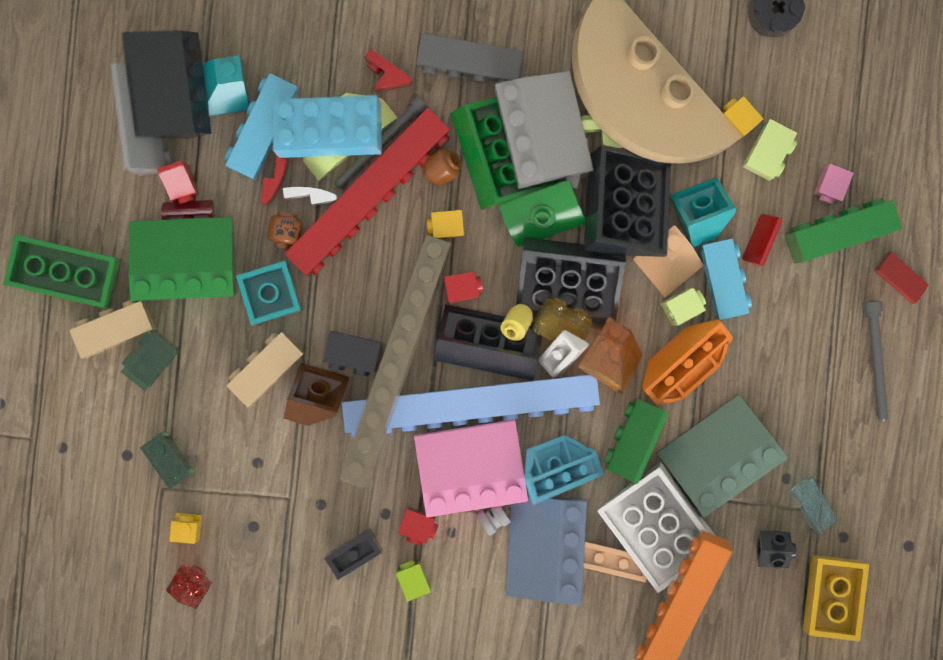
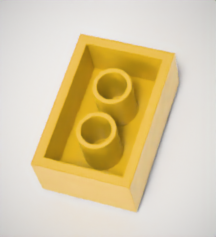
M812 554L803 630L808 635L860 641L869 564L862 560Z

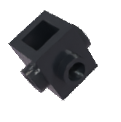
M759 532L756 544L758 567L789 568L791 558L796 556V544L792 543L790 532Z

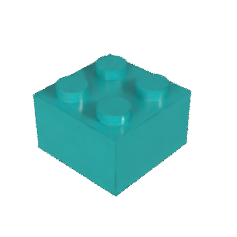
M287 261L236 276L251 325L261 324L303 311Z

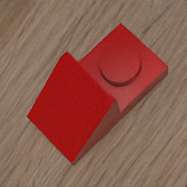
M372 49L366 54L367 67L377 75L381 72L383 73V76L374 87V92L409 87L413 83L410 76Z

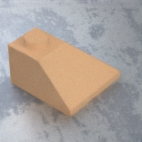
M675 225L668 229L666 257L635 256L632 259L664 298L704 266L692 245Z

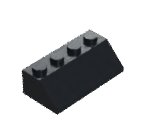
M445 304L434 361L534 381L540 356L544 324L532 322L525 336L521 340L514 341L505 337L501 332V324L506 316Z

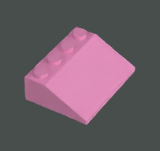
M515 419L414 435L426 517L528 501Z

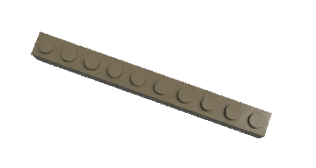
M426 235L339 477L344 482L364 489L368 486L452 250L451 243Z

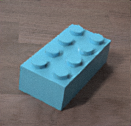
M377 95L273 99V151L279 158L382 154V104Z

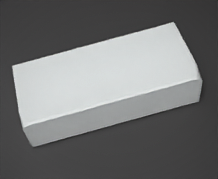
M564 330L539 357V362L554 379L564 373L585 351L589 344Z

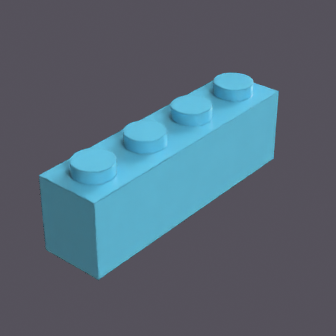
M269 73L268 78L264 77L258 87L260 94L256 101L253 100L247 110L249 117L245 124L241 123L235 136L238 140L234 147L230 146L224 158L227 161L225 166L255 181L273 147V99H296L300 91L298 86Z

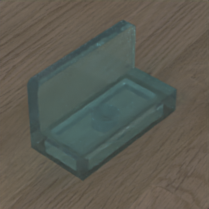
M810 476L789 489L814 533L821 536L825 534L824 529L838 521L813 477Z

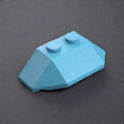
M565 435L527 449L524 480L532 504L542 502L604 475L596 450L587 448Z

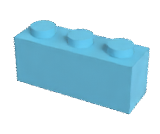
M732 238L699 246L715 319L722 320L749 314V308L752 307L749 293L744 291L743 283H746L744 269L739 268L737 258H740V250L738 244L734 243Z

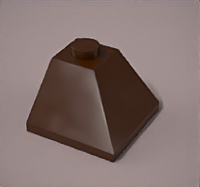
M301 363L287 398L284 419L309 426L336 417L349 381V376Z

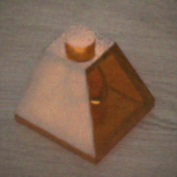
M609 317L597 332L578 368L622 394L643 355L632 331Z

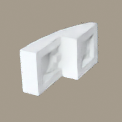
M283 188L286 200L310 196L313 206L334 203L338 200L337 195L317 188Z

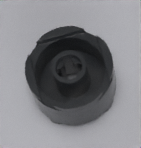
M751 0L749 4V22L752 28L762 36L782 37L800 22L805 11V3L803 0ZM777 6L780 9L779 12L773 13L772 9Z

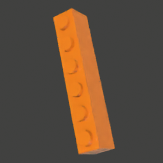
M701 530L698 537L692 539L689 546L690 553L687 559L681 561L678 568L679 575L676 581H671L667 590L668 597L665 603L661 602L656 612L657 618L654 624L650 623L645 634L646 640L643 645L640 644L638 646L635 659H678L732 554L730 541Z

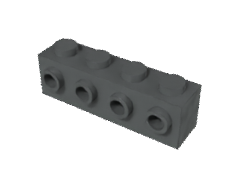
M422 33L416 65L417 68H421V72L427 74H436V71L446 72V76L450 78L461 79L462 75L471 77L473 82L486 83L487 80L496 81V84L518 79L523 51Z

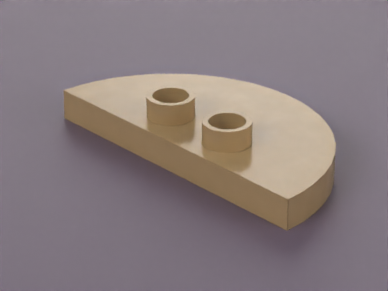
M592 0L584 11L575 32L572 48V68L577 90L585 108L596 124L612 140L641 157L658 162L683 164L702 161L716 156L743 137L623 0Z

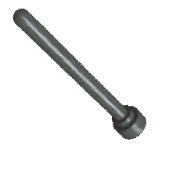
M417 94L409 100L408 109L382 134V148L415 116L418 117L429 108ZM361 155L335 181V186L339 189L343 188L375 155Z
M883 301L862 302V311L865 313L866 318L869 319L877 416L880 422H886L888 411L879 316H881V311H883Z

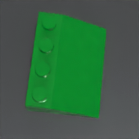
M496 97L463 105L450 113L481 210L498 206L501 203L558 184L557 180L518 189Z
M233 216L130 221L129 286L131 301L235 296L237 293Z

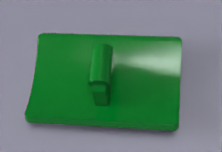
M568 180L499 205L509 233L518 247L523 246L524 237L544 239L585 224V215L576 198L572 184Z

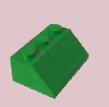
M636 398L634 402L629 401L624 411V416H627L624 425L617 427L613 437L617 441L613 449L609 448L604 457L605 468L638 484L669 412Z

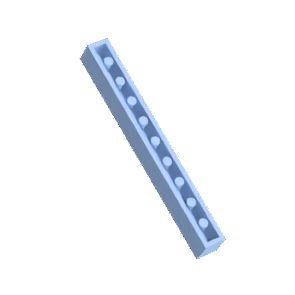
M597 374L400 395L386 434L392 433V428L402 427V431L417 430V425L427 424V429L443 427L442 422L452 421L453 426L468 424L469 419H478V423L493 422V417L503 416V420L519 419L518 414L528 413L529 417L544 416L543 411L554 410V415L569 413V408L579 407V412L593 411L595 405H600ZM367 399L342 402L345 433H351V437H354Z

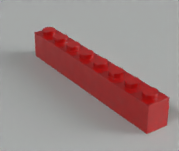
M427 108L294 243L285 255L306 276H309L311 273L314 276L317 275L325 266L323 261L329 255L333 258L343 248L341 243L347 237L351 240L360 231L361 228L358 225L364 219L367 221L371 220L379 211L376 207L382 201L387 203L397 193L394 189L400 183L405 185L414 176L412 170L418 164L421 167L424 166V162L431 155L430 152L436 146L440 149L450 139L448 136L450 129Z

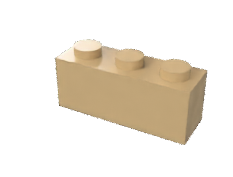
M129 300L122 303V309L114 311L113 308L98 313L100 318L92 321L89 318H85L76 322V327L69 331L80 358H88L156 330L146 302Z
M274 332L264 342L267 346L261 352L256 350L248 357L246 361L249 364L243 370L237 368L228 377L231 382L226 386L247 408L251 407L305 354L285 332H281L279 335Z

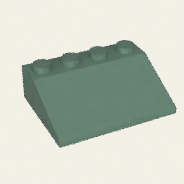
M740 395L735 396L656 452L685 495L704 518L788 459L775 439Z

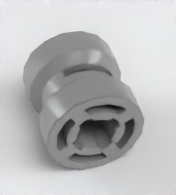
M502 506L491 507L488 511H482L476 515L489 536L496 533L499 527H505L511 523Z

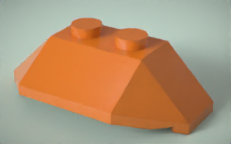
M719 319L686 326L649 360L642 389L656 406L683 400L721 366L727 353L728 345L733 339L732 335Z

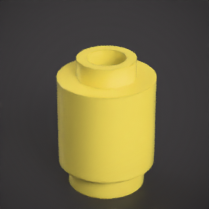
M524 304L513 306L501 324L503 335L510 340H521L533 321L532 310Z

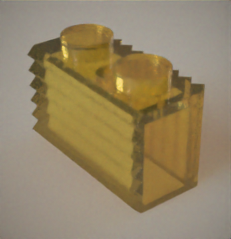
M547 297L534 318L532 331L554 341L562 331L566 330L585 341L592 329V318L581 309L575 311L567 307V304L560 299L555 298L552 300Z

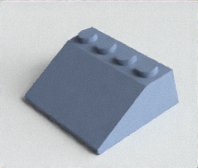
M527 495L528 501L511 504L506 596L551 603L581 605L588 499L551 497L537 504H532L530 495Z

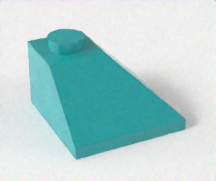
M232 56L202 63L209 116L247 111L250 103L242 58L240 56Z
M717 177L670 195L683 232L692 247L716 239L736 213V207Z

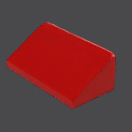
M766 214L759 216L743 254V261L757 267L765 265L783 222L782 218Z
M890 252L874 270L911 304H916L929 286L893 252Z

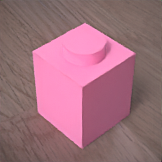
M832 164L824 166L814 195L819 196V201L828 205L843 202L854 173Z

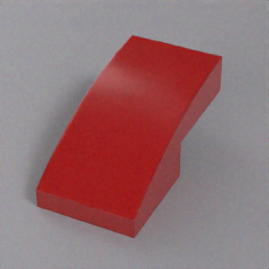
M277 155L274 179L264 178L261 204L269 206L275 199L284 182L289 158H279Z

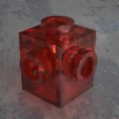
M181 564L166 591L178 603L197 609L212 582L205 576L206 571L196 565H193L191 568Z

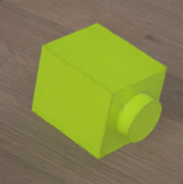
M413 559L399 564L400 568L396 570V575L407 602L431 592V586L420 560L414 562Z

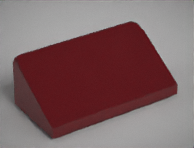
M199 200L179 205V202H164L161 207L162 220L214 217L213 200Z

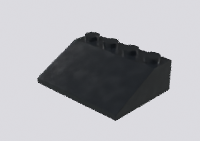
M181 30L123 32L122 41L135 137L191 139L212 134L198 32Z
M606 145L599 146L590 154L594 171L588 172L584 250L604 255L666 257L668 250L671 163L653 161L620 148Z
M524 237L516 305L524 304L532 310L533 321L615 330L626 257L585 251L584 244Z

